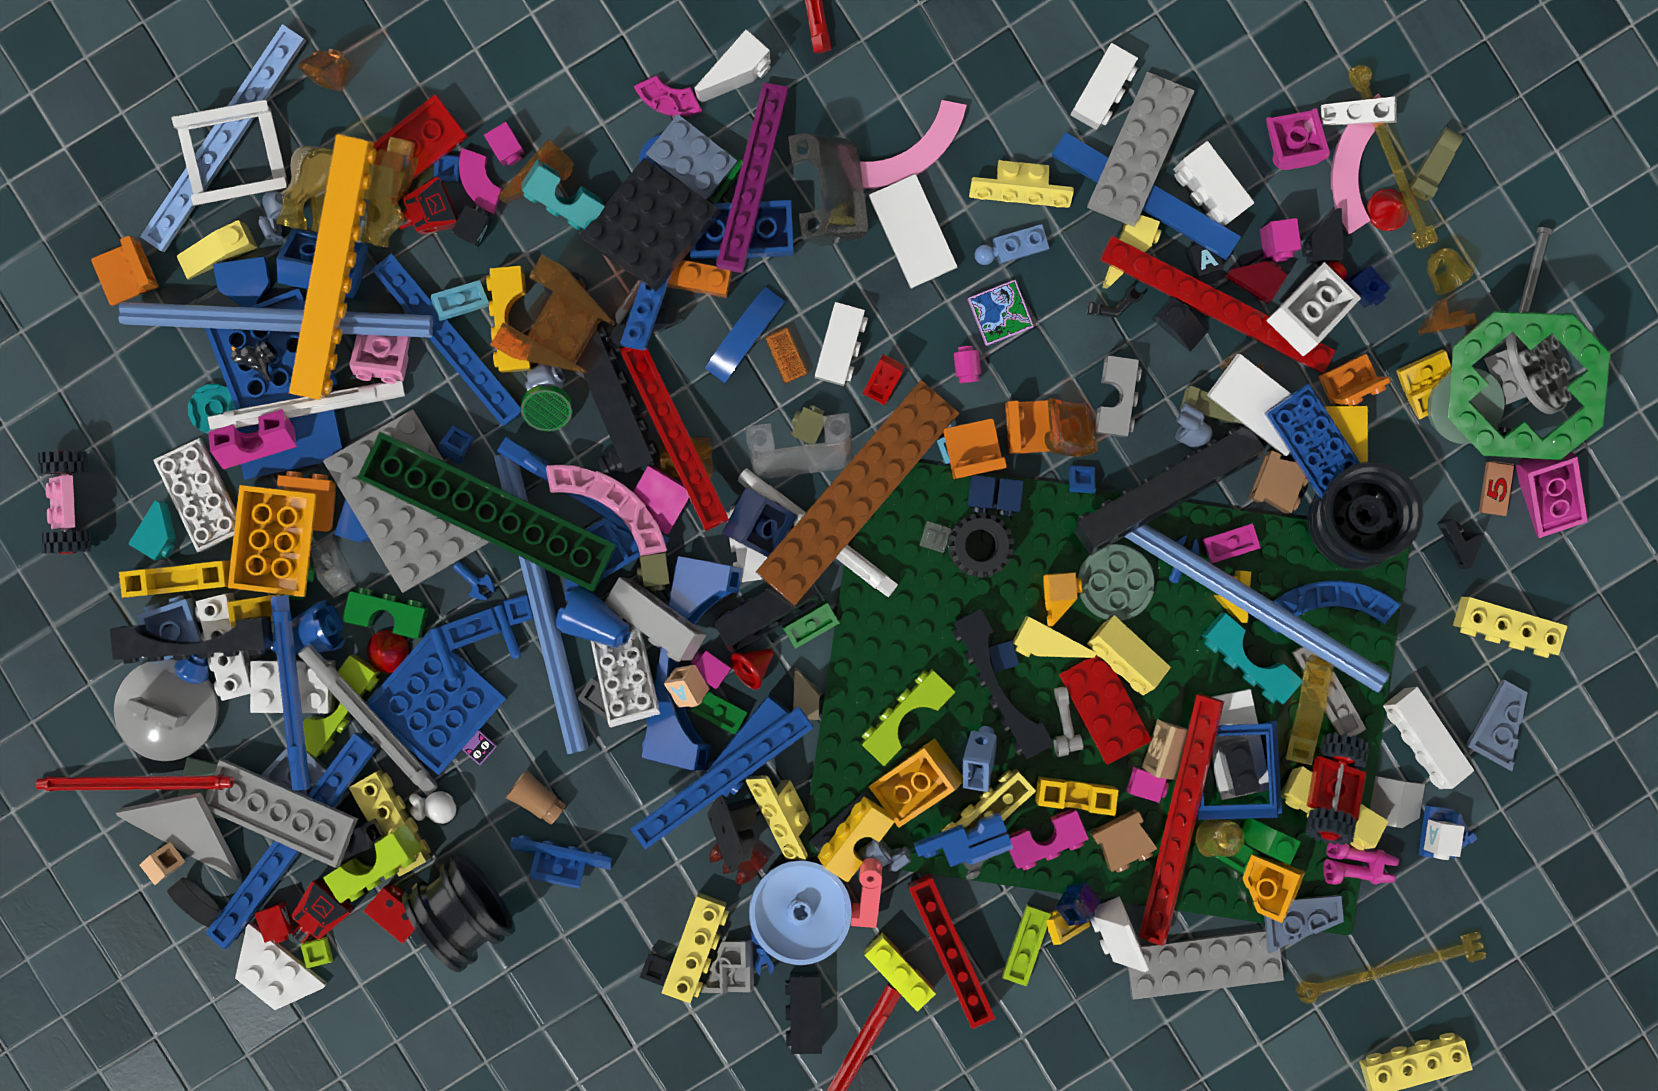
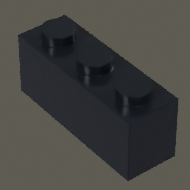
M821 971L790 972V980H785V995H790V1005H786V1021H791V1030H786V1046H791V1054H822Z

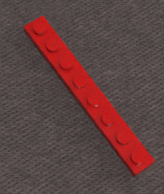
M628 347L620 349L623 360L704 530L708 531L729 521L647 347L645 350Z

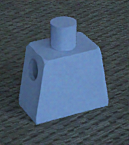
M981 726L979 731H972L970 733L963 758V788L989 792L996 758L997 738L991 727ZM975 764L982 765V768H978Z

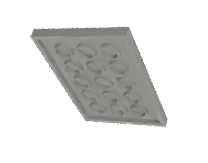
M413 409L323 460L402 593L490 543L357 479L379 431L444 461Z

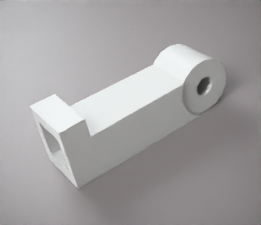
M1395 97L1321 105V125L1397 123V99Z

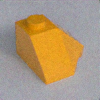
M1076 572L1044 575L1048 626H1053L1078 598L1077 593H1082L1081 577L1076 578Z
M1252 854L1244 873L1243 881L1250 891L1257 912L1283 923L1298 893L1305 872L1283 862Z

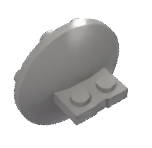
M1512 332L1506 337V350L1484 359L1490 374L1498 381L1503 390L1505 405L1527 397L1543 413L1554 414L1563 410L1567 402L1571 400V393L1567 389L1569 384L1567 372L1570 370L1569 363L1566 358L1561 356L1558 350L1559 341L1554 334L1549 335L1535 348L1530 350ZM1552 350L1555 352L1557 360L1554 357Z
M167 659L155 664L153 662H146L138 666L123 680L115 697L114 718L121 737L130 748L146 758L158 761H173L187 757L205 745L217 724L219 707L212 683L207 679L200 684H193L179 678L174 669V665L178 660Z

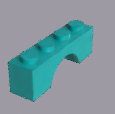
M1220 613L1201 635L1206 639L1204 644L1214 653L1217 651L1221 652L1225 656L1223 661L1235 670L1238 667L1245 673L1242 677L1254 687L1257 684L1264 690L1261 694L1273 704L1275 701L1284 704L1301 685L1303 680L1282 663H1276L1269 667H1257L1252 664L1243 650V637L1246 630L1228 614Z

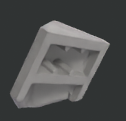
M1375 776L1370 810L1389 821L1387 826L1403 828L1420 818L1425 784Z

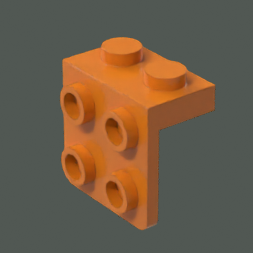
M1362 354L1318 376L1330 403L1340 404L1341 406L1358 404L1363 401L1362 396L1369 393L1372 395L1380 393L1386 389L1385 385L1391 382L1389 377H1377L1367 354Z
M287 471V476L278 475L277 486H284V490L317 494L313 530L331 531L337 483L329 481L328 475L313 474L312 479L302 478L303 473Z

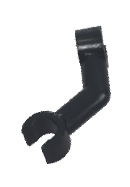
M1132 286L1126 290L1125 297L1115 307L1090 303L1087 306V314L1117 318L1132 303L1139 302L1143 294L1139 295L1137 299H1133L1130 296V292L1135 286Z

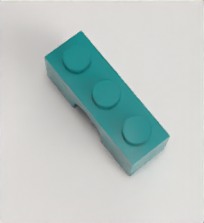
M537 159L521 183L523 195L533 203L539 201L546 205L545 209L554 216L562 215L567 218V222L575 229H585L602 212L605 207L603 199L582 186L574 196L569 198L560 197L555 192V188L561 180L560 173Z

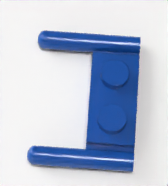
M503 605L430 630L449 682H455L458 676L448 651L469 645L500 632L504 636L511 657L518 659L521 656Z

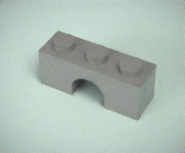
M1107 356L1105 358L1101 383L1111 384L1116 387L1120 398L1115 407L1101 406L1097 409L1094 433L1127 437L1129 432H1133L1135 418L1131 417L1132 407H1136L1138 401V392H1134L1135 384L1140 381L1142 367L1138 366L1139 360Z

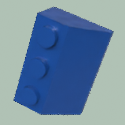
M293 228L276 258L278 283L308 289L318 233ZM355 241L353 252H356L357 257L354 267H350L349 278L352 279L349 293H346L345 297L354 298L361 284L368 252V244Z

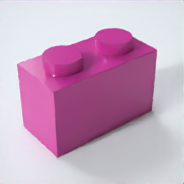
M1297 218L1272 221L1260 229L1264 260L1272 259L1275 263L1287 261L1288 258L1294 257V253L1301 249Z

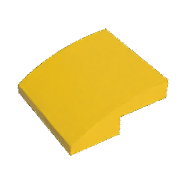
M1439 350L1396 370L1402 388L1418 419L1428 416V399L1432 389L1436 387L1448 372L1452 371L1445 350Z

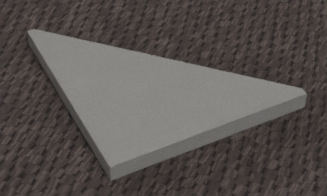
M201 793L120 808L116 813L118 817L166 843L171 842L175 848L234 880H238L242 876Z

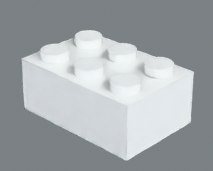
M1208 141L1184 158L1174 168L1176 172L1175 178L1182 186L1186 185L1190 190L1192 201L1198 207L1202 206L1207 213V217L1222 226L1228 224L1254 204V201Z
M1324 262L1266 321L1304 356L1321 342L1361 297Z
M277 659L251 661L250 713H283ZM296 660L302 713H330L335 711V696L320 681L316 673L304 660ZM326 660L336 669V660Z

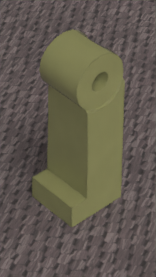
M1445 127L1435 140L1406 191L1425 202L1432 199L1456 150L1463 140V135Z
M1193 386L1185 388L1180 410L1187 403L1202 411L1204 417L1233 425L1245 426L1207 396L1208 392Z

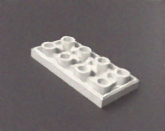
M916 174L869 195L910 289L957 268Z
M1237 354L1207 396L1285 456L1289 454L1285 444L1264 413L1286 399L1291 393L1241 354Z
M198 438L153 460L197 552H201L234 536L237 511L202 438Z
M630 626L629 640L625 645L618 648L591 641L608 725L610 727L660 714L643 634L633 630Z
M1251 689L1212 696L1213 698L1225 701L1219 725L1258 724ZM1260 735L1216 736L1211 759L1220 800L1239 796L1229 793L1217 743L1238 737L1246 738L1249 741L1261 788L1259 791L1244 795L1269 790L1268 770Z

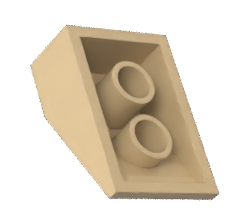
M1157 719L1151 738L1152 741L1149 744L1142 768L1155 777L1176 780L1188 729Z

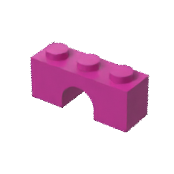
M281 409L258 416L259 430L254 433L239 432L233 424L210 431V452L220 466L226 469L297 447L295 427L284 410Z
M1074 808L1050 817L1054 826V832L1047 841H1035L1027 827L1009 834L1013 849L1009 850L1017 869L1021 867L1023 870L1030 869L1037 865L1036 861L1043 858L1051 860L1058 857L1060 851L1064 849L1075 850L1084 845L1083 841L1088 840V837Z

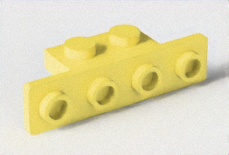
M999 160L997 179L973 177L969 197L982 200L1069 208L1074 188L1049 185V165Z
M749 776L746 782L784 857L787 860H805L808 854L799 835L809 823L810 818L791 780H782L778 787L774 789L768 776Z

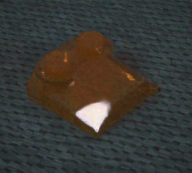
M1054 398L1048 399L1050 430L1045 434V445L1048 450L1054 454L1073 457L1090 455L1098 451L1089 404L1055 400Z

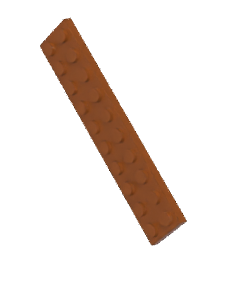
M921 380L755 573L795 606L940 437L943 430L958 416L959 412Z

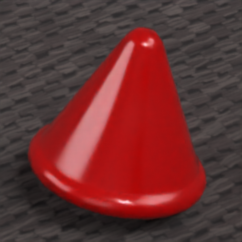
M1383 189L1371 196L1367 203L1366 212L1373 226L1383 231H1394L1406 223L1409 217V204L1400 192L1393 189Z
M383 630L373 635L367 646V657L371 665L378 671L393 673L409 655V645L402 635L394 634L393 630Z
M772 649L733 653L731 656L732 668L746 686L755 690L759 689L774 652Z

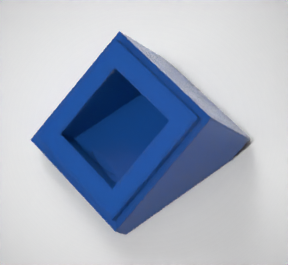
M452 425L440 442L438 452L460 464L475 437Z

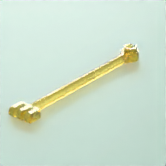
M1359 65L1350 69L1349 80L1356 90L1360 92L1362 99H1374L1369 88V81L1372 79L1370 68ZM1372 123L1417 232L1411 235L1416 247L1424 249L1437 242L1436 232L1433 225L1426 227L1384 123Z
M1480 932L1461 936L1463 945L1320 984H1312L1308 981L1301 982L1297 986L1296 992L1302 996H1297L1302 1002L1310 1004L1316 1001L1318 996H1321L1323 993L1466 955L1469 962L1485 959V952H1474L1483 949V943H1472V941L1481 938ZM1307 990H1312V996L1306 998L1304 996L1305 992Z

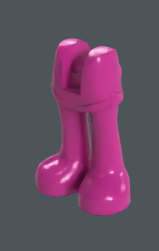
M1329 842L1326 849L1327 856L1334 859H1351L1367 862L1368 865L1367 867L1326 859L1323 870L1328 884H1339L1344 877L1368 880L1375 885L1395 882L1396 875L1384 872V866H1398L1399 859L1397 857L1387 854L1380 849L1374 851L1359 850L1346 843L1345 845H1340L1339 843L1334 845Z

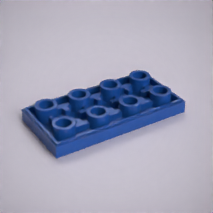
M1310 384L1304 385L1264 413L1320 498H1322L1328 484L1337 475L1353 465L1360 464V461Z

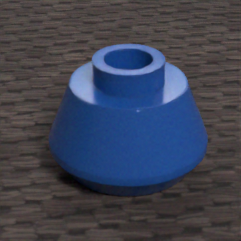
M198 654L189 655V659L178 660L174 665L177 676L186 682L200 684L209 677L208 660L206 658L199 659Z

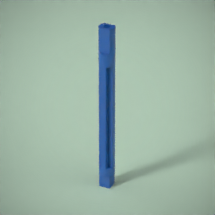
M506 436L497 452L548 482L546 467L552 464ZM564 492L631 533L625 522L606 505L581 494ZM663 535L665 544L667 545L670 538Z
M288 595L271 597L272 619L292 790L310 789L289 597Z

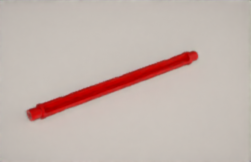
M222 774L217 776L76 778L48 776L36 780V788L38 790H46L47 792L59 790L133 789L223 790L224 788H232L234 786V778Z

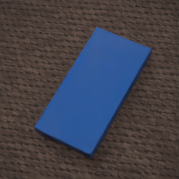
M336 409L289 418L295 427L297 447L241 464L244 480L324 464L323 460L344 449ZM259 424L237 430L242 433H254L259 430Z

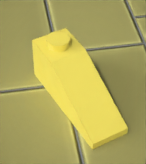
M1140 215L1135 227L1124 223L1119 239L1146 252L1152 246V243L1157 244L1161 230L1158 229L1160 221ZM1109 266L1102 287L1106 289L1110 287L1123 272Z
M237 220L212 232L177 255V258L186 278L189 280L213 269V264L231 261L258 247L248 225Z
M1028 616L1025 617L1013 639V644L1017 645L1015 650L1027 657L1032 653L1036 656L1095 658L1097 654Z

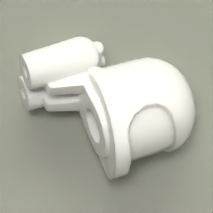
M434 792L426 799L415 793L409 797V801L413 805L410 808V814L418 821L423 820L427 816L435 823L444 824L451 821L456 814V804L452 796L446 792Z

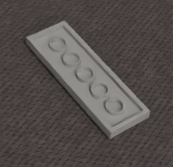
M1146 73L1087 208L1135 227L1192 99L1194 90L1152 73Z
M225 759L219 760L214 776L219 774L232 776L234 778V786L232 788H224L223 790H208L205 802L210 812L332 867H340L358 818Z
M1265 929L1166 942L1163 946L1155 943L1140 945L1149 970L1142 972L1128 967L1131 997L1133 1000L1284 980L1280 948L1270 954L1267 952Z

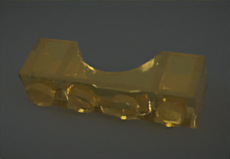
M1310 654L1306 662L1299 705L1286 756L1287 760L1312 765L1315 758L1334 665L1319 656Z

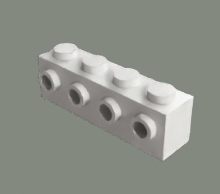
M233 593L196 601L195 615L198 622L202 624V641L214 639L232 629L230 628L226 602L235 601ZM239 651L240 655L223 657V652L214 653V657L208 658L209 668L212 672L214 671L216 677L214 682L215 691L218 696H221L222 701L250 694L251 660L248 651Z
M1418 687L1404 688L1383 705L1387 711L1388 719L1397 726L1403 741L1410 745L1416 754V760L1425 767L1430 775L1431 782L1439 789H1453L1474 771Z

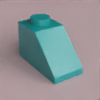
M155 500L128 543L153 560L167 558L174 549L173 542L176 536L168 503Z

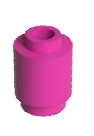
M973 346L958 347V352L954 353L956 377H959V383L980 381L979 375L982 373L979 350H974Z

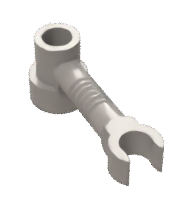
M1067 687L1054 689L1064 732L1063 735L1053 738L1055 752L1058 757L1083 749L1080 734L1074 735Z

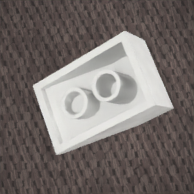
M745 30L695 87L697 99L702 103L754 82L758 76L760 78L764 77L771 68L769 65L771 63L770 50L750 32Z
M1120 896L1092 907L1094 917H1091L1090 920L1095 932L1100 931L1103 939L1099 941L1105 955L1110 953L1113 962L1142 972L1148 971L1149 969L1139 940Z

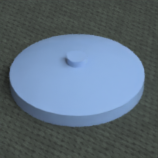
M791 861L770 870L755 887L749 905L750 926L757 942L772 957L794 965L816 963L835 952L848 933L852 916L849 894L842 881L835 874L825 869L824 866L810 861Z

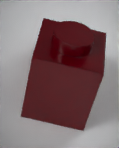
M1265 261L1231 269L1226 272L1224 278L1267 304L1273 300L1288 274L1283 272L1284 268L1273 261H1270V263Z

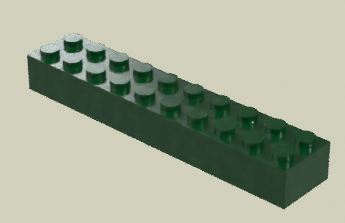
M380 431L357 476V479L591 591H596L618 546L595 533Z

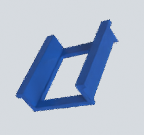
M1266 721L1264 724L1219 725L1216 735L1266 734L1270 804L1204 805V794L1202 793L1197 813L1198 820L1277 818V814L1282 813L1277 721Z

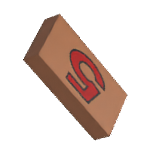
M1486 462L1479 513L1507 516L1514 466Z

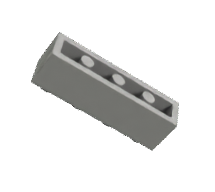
M619 577L605 601V604L621 619H626L630 622L629 626L633 630L646 634L649 637L648 641L666 649L668 651L667 655L675 661L692 660L707 635L632 578Z

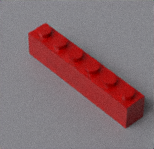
M931 873L907 883L971 1028L974 1029L994 1020L993 1011Z

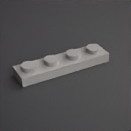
M1303 646L1292 652L1336 732L1340 735H1343V733L1348 734L1351 737L1366 730L1329 662Z

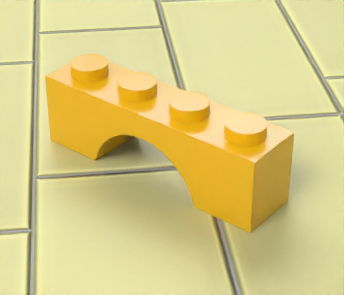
M521 266L490 268V275L486 277L488 291H492L493 300L489 301L490 316H494L495 326L491 327L492 341L497 344V352L493 353L494 365L499 367V371L502 373L529 371L533 368L531 345L517 339L512 333L508 322L512 305L519 298L526 295L524 269Z
M231 561L119 572L122 598L228 587Z

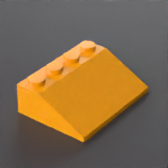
M244 485L239 486L228 588L305 597L317 494Z

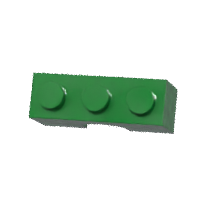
M358 587V591H349L342 621L370 627L373 626L377 613L381 610H386L394 618V634L416 639L423 637L429 608L423 607L422 601L408 599L406 603L398 601V596L383 593L382 597L373 595L374 590Z

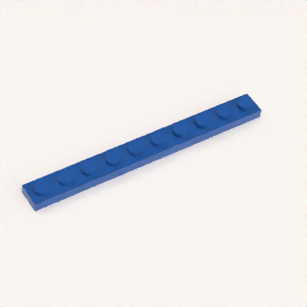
M359 732L354 733L308 794V797L334 807L377 748ZM274 841L207 930L206 934L222 949L229 948L300 852Z

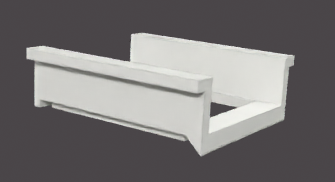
M267 100L172 117L173 126L178 130L193 195H191L193 206L287 188V175L271 108L268 106ZM259 117L273 179L204 192L189 130Z

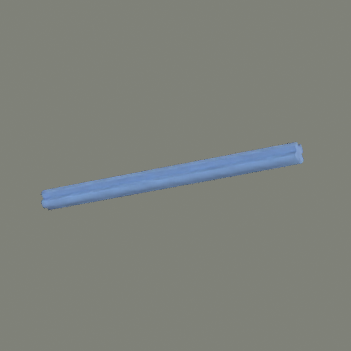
M121 302L118 318L120 324L300 332L304 310ZM346 312L344 319L340 321L339 329H342V334L432 338L433 316Z
M502 454L494 456L502 489L528 501L519 465ZM519 556L567 754L587 750L589 746L561 633L556 627L557 617L545 568Z
M1145 524L1125 536L1374 691L1379 692L1388 679L1390 673L1149 525Z

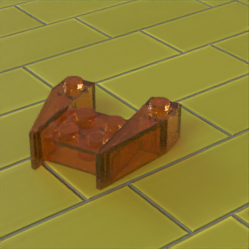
M541 255L529 277L552 290L550 298L528 336L512 326L502 323L490 345L520 361L586 374L588 370L577 365V360L600 320L602 319L613 326L615 322L568 269Z

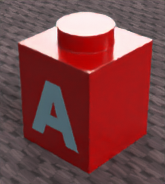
M286 901L263 908L255 913L265 943L271 940L274 941V944L289 939L288 934L295 930Z

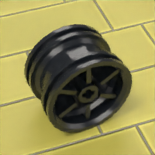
M1363 462L1353 465L1337 475L1328 484L1322 498L1317 493L1315 494L1310 503L1307 516L1308 531L1313 544L1328 561L1342 568L1365 570L1398 555L1414 542L1421 529L1423 506L1418 490L1412 481L1400 470L1379 462ZM1369 489L1373 490L1376 496L1368 495L1367 491ZM1343 493L1349 494V502L1342 499ZM1386 509H1390L1392 511L1391 518L1387 517ZM1358 515H1361V520L1364 521L1363 523H1360V518L1357 517ZM1336 516L1343 518L1342 525H1336L1334 520ZM1378 532L1385 535L1383 542L1377 540L1376 535ZM1353 536H1358L1359 545L1355 546L1351 543Z
M456 853L450 858V861L440 865L441 876L431 884L424 881L417 882L413 889H408L402 894V902L414 929L431 952L451 970L462 972L467 968V965H472L478 959L477 949L487 941L493 944H500L505 939V936L509 937L515 932V924L504 900L484 873L469 858Z

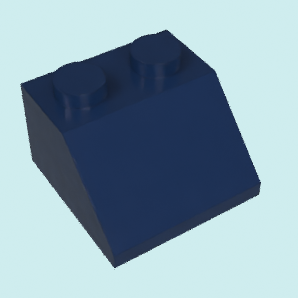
M746 487L722 533L768 557L787 536L798 515Z

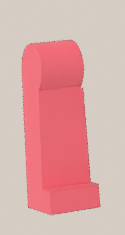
M867 858L863 860L860 866L861 898L860 903H852L851 926L876 928L882 884V864L875 858Z

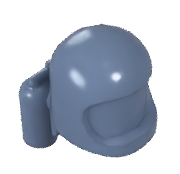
M284 189L267 191L262 199L267 217L260 216L258 223L265 238L272 239L273 242H279L283 239L281 223L294 217L299 212L298 206L281 194Z
M1185 403L1181 408V414L1177 418V422L1181 425L1177 430L1175 439L1193 449H1203L1212 439V429L1209 424L1203 421L1205 417L1202 411Z
M872 838L871 842L862 846L858 851L862 861L867 858H875L881 862L882 867L887 865L889 871H898L911 861V852L906 846L890 850L882 839L878 842Z

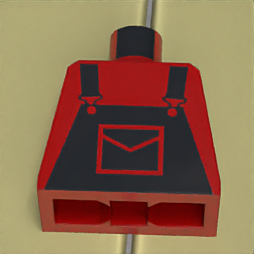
M439 177L433 178L406 195L403 201L407 210L394 215L401 230L414 225L420 235L454 228L458 220L445 185Z
M318 877L309 885L291 916L299 924L292 932V936L301 943H304L310 935L319 940L352 913L355 907L346 900L339 904L329 886Z

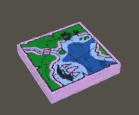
M1016 280L967 299L985 346L1034 327Z

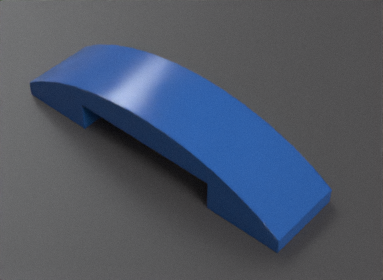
M765 287L726 336L705 369L726 383L739 366L741 360L786 302Z

